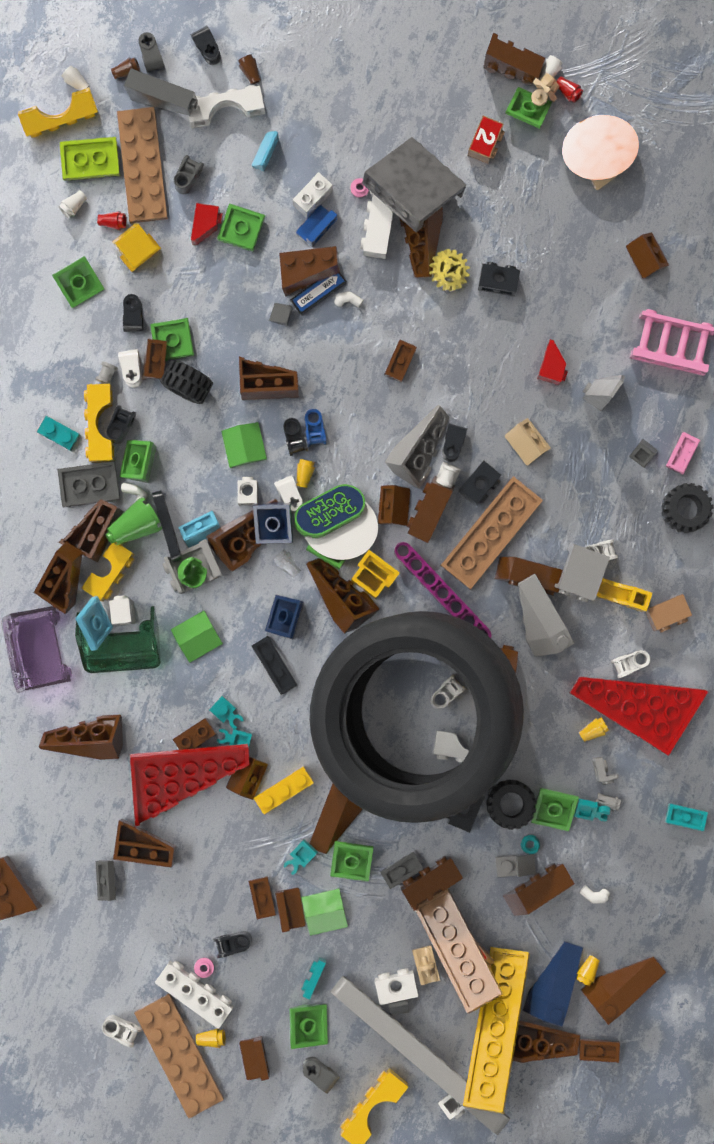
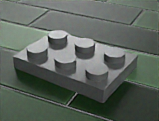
M115 461L57 469L63 508L97 503L100 499L106 502L120 500Z

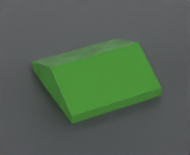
M518 87L505 114L540 129L552 101L547 100L544 105L537 106L532 102V93Z
M85 256L52 274L71 308L104 290L103 285Z
M258 422L237 425L221 431L230 468L267 460Z
M205 611L198 613L171 629L189 663L223 644Z
M540 788L536 798L537 810L533 815L534 818L531 823L569 831L579 796Z
M335 841L330 876L369 881L374 846Z
M339 888L301 897L310 936L348 927Z
M309 1004L289 1008L291 1049L328 1044L327 1004Z

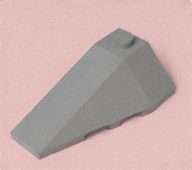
M617 375L595 379L592 384L588 383L582 391L585 393L582 399L602 411L624 382L625 376Z
M437 405L394 447L385 461L395 475L420 489L430 473L431 467L429 465L431 459L437 454L435 448L438 440L442 439L449 420V416L440 405Z
M533 574L518 583L520 603L523 610V623L525 624L526 631L525 638L533 655L557 654L575 644L537 576Z

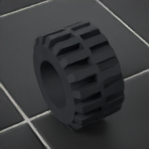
M174 360L170 361L160 380L165 388L196 404L204 403L213 385L212 380L202 372L185 363Z
M684 483L669 491L664 497V503L661 506L663 508L662 516L666 518L664 519L665 523H669L671 529L675 528L677 532L684 533L694 532L704 527L710 521L709 518L713 515L711 510L714 509V504L711 505L712 497H708L707 494L709 492L707 490L703 491V487L700 485L695 486V483ZM683 497L692 499L697 506V514L692 519H686L678 512V501Z
M508 779L500 781L496 786L492 787L491 792L487 795V811L491 819L502 828L509 830L520 829L522 826L528 825V822L534 818L533 815L537 810L535 795L527 785L518 780ZM507 793L518 794L523 802L521 811L514 816L504 814L500 808V801Z

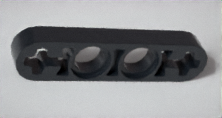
M162 490L153 492L152 496L172 562L183 560Z

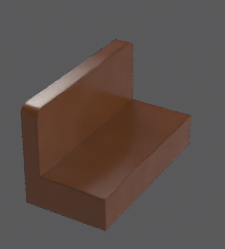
M652 232L642 234L626 245L642 278H647L654 272L669 266Z
M147 339L145 343L142 380L147 378L161 380L164 374L167 341Z
M397 485L381 486L378 524L407 526L410 488Z
M249 756V765L235 771L231 775L226 788L242 797L253 800L268 764Z
M297 887L276 891L275 895L282 933L288 932L293 928L304 927L306 923L300 889Z
M262 1036L241 1040L239 1045L246 1079L261 1078V1081L268 1080L270 1072Z

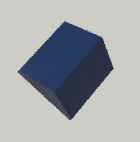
M275 502L253 505L256 544L293 543L291 504Z
M275 595L265 632L293 640L304 602Z

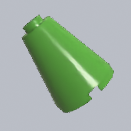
M139 498L107 528L108 533L106 537L111 544L120 545L162 530V526H157L160 521L149 503L145 505L142 502L146 500L145 498Z

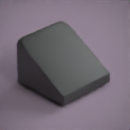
M274 303L269 321L287 326L293 307Z
M642 439L629 457L645 468L658 450Z
M407 999L388 1003L391 1016L409 1012Z

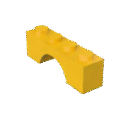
M90 87L72 93L69 107L61 114L49 115L42 112L37 106L18 111V117L26 137L31 135V138L40 136L42 134L41 131L48 129L51 132L59 129V125L65 123L67 125L75 124L79 118L90 119L96 116L95 113L98 112Z
M110 384L87 385V390H84V401L87 402L84 417L85 421L88 420V428H85V439H88V447L85 448L86 458H89L91 463L115 461L114 443L101 435L98 426L102 413L113 406V387Z
M603 578L596 597L640 612H646L653 593Z
M390 1068L387 1072L383 1071L379 1075L377 1085L374 1088L371 1086L368 1089L363 1103L359 1102L352 1111L354 1113L350 1119L346 1118L341 1124V1136L350 1144H365L372 1135L367 1118L370 1110L376 1104L384 1101L397 1103L407 1090L408 1083Z

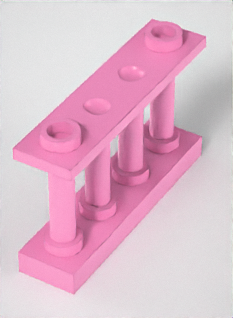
M650 309L641 312L639 319L645 320L640 346L633 348L630 359L702 376L708 372L709 365L704 364L703 358L708 336L714 335L712 324H698L657 314L656 311ZM653 322L664 324L659 348L656 352L648 351L649 349L647 348ZM671 326L682 329L677 355H674V357L667 355L666 352ZM690 331L701 333L696 358L693 361L686 360L684 356Z

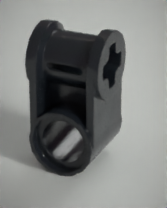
M207 25L190 34L197 49L200 50L208 64L215 65L220 62L221 54L218 45Z
M128 294L123 299L124 332L143 331L142 303L135 294ZM132 300H134L136 303L134 305V308H131L130 305H128L131 304Z
M117 405L106 431L107 436L113 443L119 444L125 440L135 420L136 412H129L122 409L120 405ZM120 430L121 434L119 437L114 438L111 436L112 432Z
M295 418L286 419L283 429L290 456L301 451L308 452L305 436L302 433L299 421ZM289 423L297 424V430L294 432H289L286 428Z
M449 423L442 451L445 461L454 462L458 459L468 428ZM450 448L454 449V453L452 456H450L448 452Z
M246 931L213 938L217 945V958L246 951L252 944V936ZM239 937L247 939L246 946H241L238 943Z

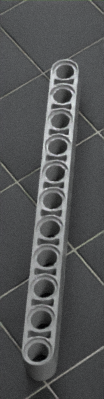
M342 976L330 992L463 1106L467 1080L349 979ZM464 1107L496 1135H499L510 1120L505 1113L501 1114Z

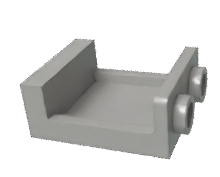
M206 539L200 541L195 546L181 551L183 560L194 557L203 562V567L207 569L206 580L203 584L223 576ZM171 556L165 557L163 567L166 573H170L173 580L170 583L173 590L183 594L194 589L183 585L178 579V567L183 560L173 563Z
M569 543L567 550L570 552L559 583H555L554 587L559 588L558 593L570 596V593L576 594V599L588 602V599L595 601L610 557Z

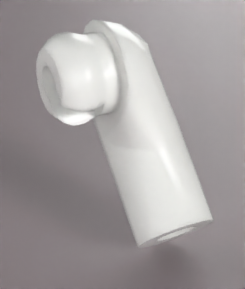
M348 291L338 293L335 296L334 303L342 307L344 303L350 302L359 308L364 300Z
M123 483L121 486L122 492L137 495L136 501L141 497L148 498L147 492L138 485Z
M586 885L579 892L593 904L605 903L609 900L610 896L607 889L593 892Z

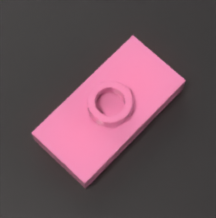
M682 432L665 467L683 475L700 440Z

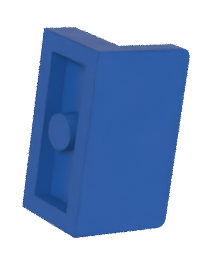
M319 205L299 227L296 234L313 248L337 221V214L332 210L329 212L322 205Z

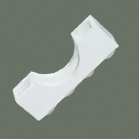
M249 85L241 90L230 89L226 93L219 94L215 92L210 93L206 97L196 96L198 104L195 111L192 110L189 120L192 129L208 126L213 115L224 107L238 108L247 118L265 114L260 86Z
M436 731L433 754L437 755V759L448 760L449 757H456V761L462 762L469 751L459 743L457 734Z

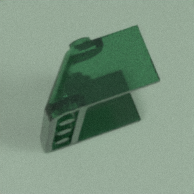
M155 606L150 608V620L142 621L139 624V631L108 634L99 648L91 651L76 621L75 638L82 665L86 672L105 673L153 669L160 665L159 626Z

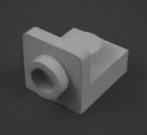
M602 757L592 758L597 782H602L603 785L614 783L613 779H618V774L606 775V772H608L606 760L603 761Z

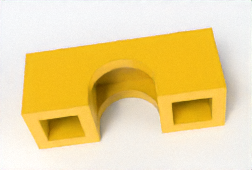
M110 544L103 557L110 561L112 566L111 572L105 577H99L91 572L81 589L93 597L98 596L101 602L108 600L113 594L111 589L123 579L124 575L122 573L126 567L129 569L133 564L135 554L122 545Z
M305 766L255 796L254 800L262 813L266 814L312 785L314 781Z

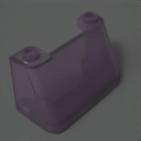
M54 606L11 613L2 618V630L13 683L17 693L71 681V668L67 667L65 663L62 664L55 626L60 621V614Z

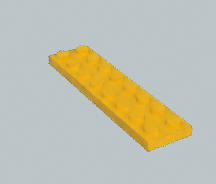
M490 947L489 955L495 962L491 966V971L503 995L480 1007L463 1106L504 1114L530 953Z

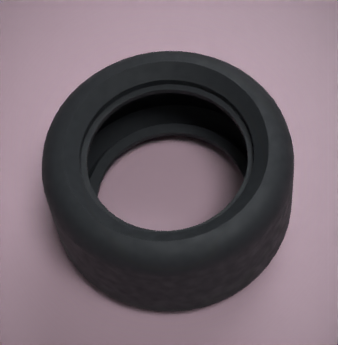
M416 611L393 615L368 623L347 636L334 649L321 668L315 682L310 703L309 720L313 746L318 760L331 782L344 796L360 808L379 817L399 822L421 823L441 820L467 809L484 796L509 767L518 749L523 729L524 707L516 673L504 652L488 635L460 618L438 612ZM409 652L435 657L453 668L468 686L475 703L477 726L470 751L459 766L443 773L431 775L409 773L387 762L371 744L362 718L363 695L376 669L395 654Z

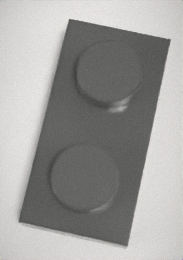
M411 852L380 871L389 888L392 889L424 868L415 853Z
M114 860L95 861L98 900H116Z

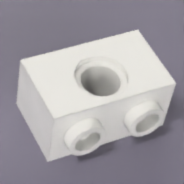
M318 172L293 199V206L308 219L317 207L333 192V185Z
M115 596L114 600L109 601L111 623L113 625L136 624L133 600L126 596Z
M408 968L400 969L397 971V974L382 973L378 975V978H375L380 1005L418 997L413 970L409 971ZM399 981L402 986L399 990H393L390 987L391 983Z

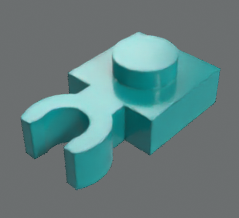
M223 696L209 709L223 723L228 719L233 729L238 728L234 725V719L238 718L240 721H244L241 715L233 713L237 708Z
M219 729V732L225 734V739H217L218 743L230 742L229 745L248 744L249 749L253 734L233 729V733L229 734L226 729Z
M578 799L574 817L591 821L595 817L600 821L607 822L608 815H610V807H598V802Z
M303 839L290 853L294 859L287 860L283 867L286 868L289 864H292L294 870L291 874L294 875L299 870V864L305 867L318 852Z

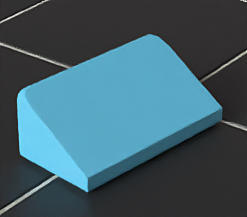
M277 131L265 134L253 160L252 167L263 172L265 171L279 140Z
M212 510L178 528L186 545L190 548L199 544L200 541L207 540L206 536L221 526Z

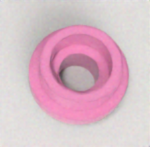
M362 178L355 179L351 183L350 189L355 197H364L369 192L362 184ZM358 185H362L364 188L362 190H358L356 187Z
M200 958L195 963V973L201 978L209 977L214 971L213 962L208 958ZM206 965L207 971H202L200 966Z

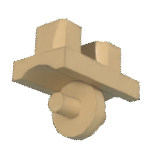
M548 73L544 75L541 81L536 78L533 84L537 89L531 95L532 102L537 106H542L547 102L548 97L552 102H555L557 99L555 92L560 87L556 79Z
M431 945L412 950L421 985L440 981Z

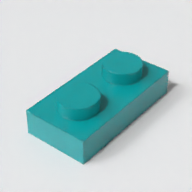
M45 416L37 430V433L70 451H72L80 436L79 433L48 416Z
M669 803L665 822L704 831L708 812Z
M319 957L317 962L313 961L309 970L312 973L309 980L305 979L301 988L304 991L303 997L310 1000L325 967L326 960Z

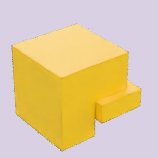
M137 223L133 224L112 241L117 250L122 254L120 259L131 272L161 249L150 233L146 234Z
M368 550L357 566L360 568L351 581L374 599H377L385 587L389 588L400 572Z

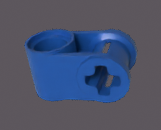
M317 409L308 410L305 414L307 446L311 447L312 444L319 443L327 445L321 412ZM317 414L319 420L316 423H311L308 420L309 415Z

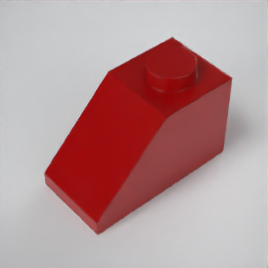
M196 203L191 234L192 245H198L218 230V224H222L223 213H220L219 206Z
M550 339L537 379L560 385L561 381H565L568 370H565L566 362L554 340Z

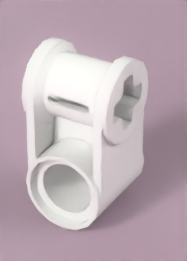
M138 349L118 352L126 384L131 388L139 387L142 383ZM135 374L134 380L131 381V375Z
M443 462L436 482L452 488L461 469Z
M291 475L274 484L284 503L291 504L292 500L298 502L296 508L291 506V513L295 514L303 502Z
M614 539L585 547L609 556V560L618 558L614 551Z
M639 650L611 660V663L615 665L619 679L646 667L650 663V656L646 651ZM638 654H643L645 657V662L641 665L636 662Z
M452 674L431 696L432 706L437 709L446 707L466 687L462 686L455 679V675ZM436 695L444 697L445 702L443 705L440 706L435 703Z
M115 1015L108 1016L102 1025V1031L106 1036L127 1047H134L133 1042L137 1033L142 1030L137 1024ZM114 1022L117 1025V1029H108L107 1023Z

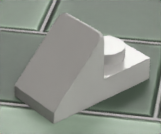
M534 854L495 857L497 877H522L536 874Z

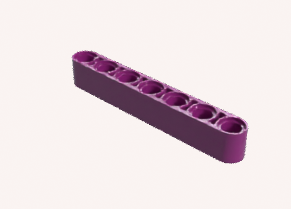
M406 542L398 543L394 550L396 558L451 616L462 620L467 616L474 619V626L485 631L491 638L492 634L488 627L410 544ZM399 547H406L408 554L400 556L397 551ZM414 560L419 561L422 565L421 569L413 570L411 562ZM425 575H433L435 578L434 583L426 584L424 581ZM440 588H444L448 592V596L444 599L437 595V591ZM453 602L460 604V612L454 613L451 610Z

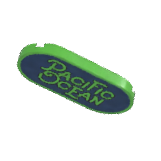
M338 485L300 505L295 513V527L303 536L321 538L360 517L365 507L364 495L358 488L352 485Z

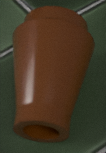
M252 54L238 60L239 68L250 84L254 85L260 82L256 58H253Z
M129 57L116 67L111 68L115 79L127 77L130 69L139 72L141 70L135 57Z

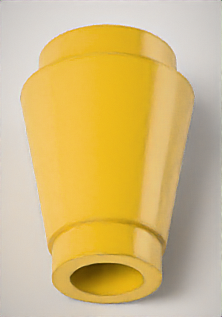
M300 459L299 463H297V486L308 487L316 468L314 467L315 462Z
M601 717L599 719L595 718L579 734L583 741L586 742L606 735L609 729Z
M589 955L578 970L576 980L590 987L591 983H594L600 960Z
M216 1028L196 1034L197 1046L214 1048L225 1046V1030Z

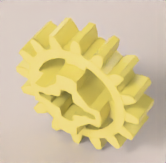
M450 249L438 252V256L432 258L435 263L429 265L433 268V271L429 272V274H434L432 282L437 281L436 287L443 286V291H454L462 288L461 284L467 283L465 277L470 275L466 273V270L470 267L465 266L468 260H462L463 254H457V250L450 251Z

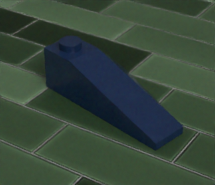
M565 941L562 943L548 966L542 971L538 980L528 991L523 1007L524 1012L543 1021L563 1027L583 947Z

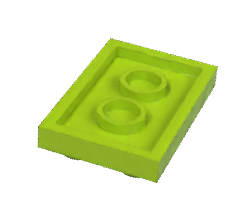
M116 137L59 142L62 179L64 181L120 176Z

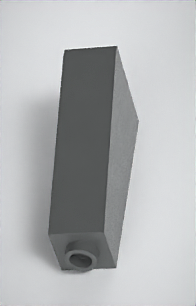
M130 69L124 84V88L132 101L190 116L192 110L195 111L198 104L194 91L134 69Z

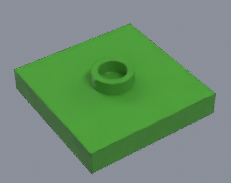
M229 203L217 240L254 252L265 215Z
M188 318L150 324L152 339L167 341L165 361L194 356Z

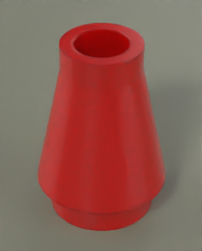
M562 76L557 79L556 82L560 85L558 89L569 102H577L583 94L581 86Z
M121 211L99 214L97 223L98 226L121 230L126 228L127 217Z

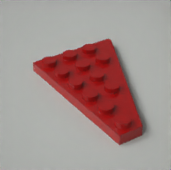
M579 677L569 693L669 756L708 691Z
M248 744L130 754L135 826H140V823L158 816L159 813L178 805L183 799L196 795L197 792L216 784L221 778L227 775L230 776L235 771L248 766Z

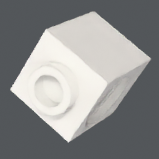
M242 477V480H238L239 506L258 505V482L253 480V477ZM247 486L253 488V493L249 496L243 494V489Z

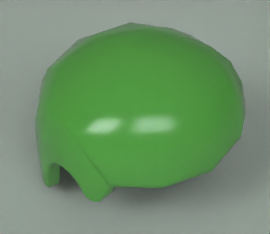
M194 557L183 560L178 567L179 581L190 588L196 589L200 587L207 576V569L203 567V562Z

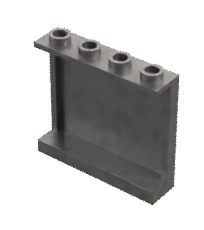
M413 137L367 169L362 184L415 232L422 228L423 222L454 197L457 195L460 198L463 197L466 184L462 179L453 174L447 166H444Z

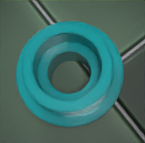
M526 835L521 840V848L526 854H535L540 849V841L534 835ZM528 841H533L534 846L532 848L527 847Z

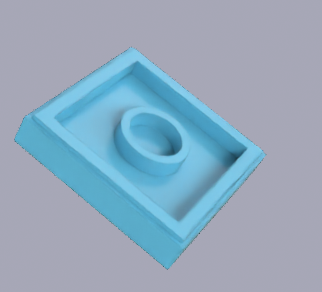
M98 596L92 597L75 618L91 651L97 650L113 629Z

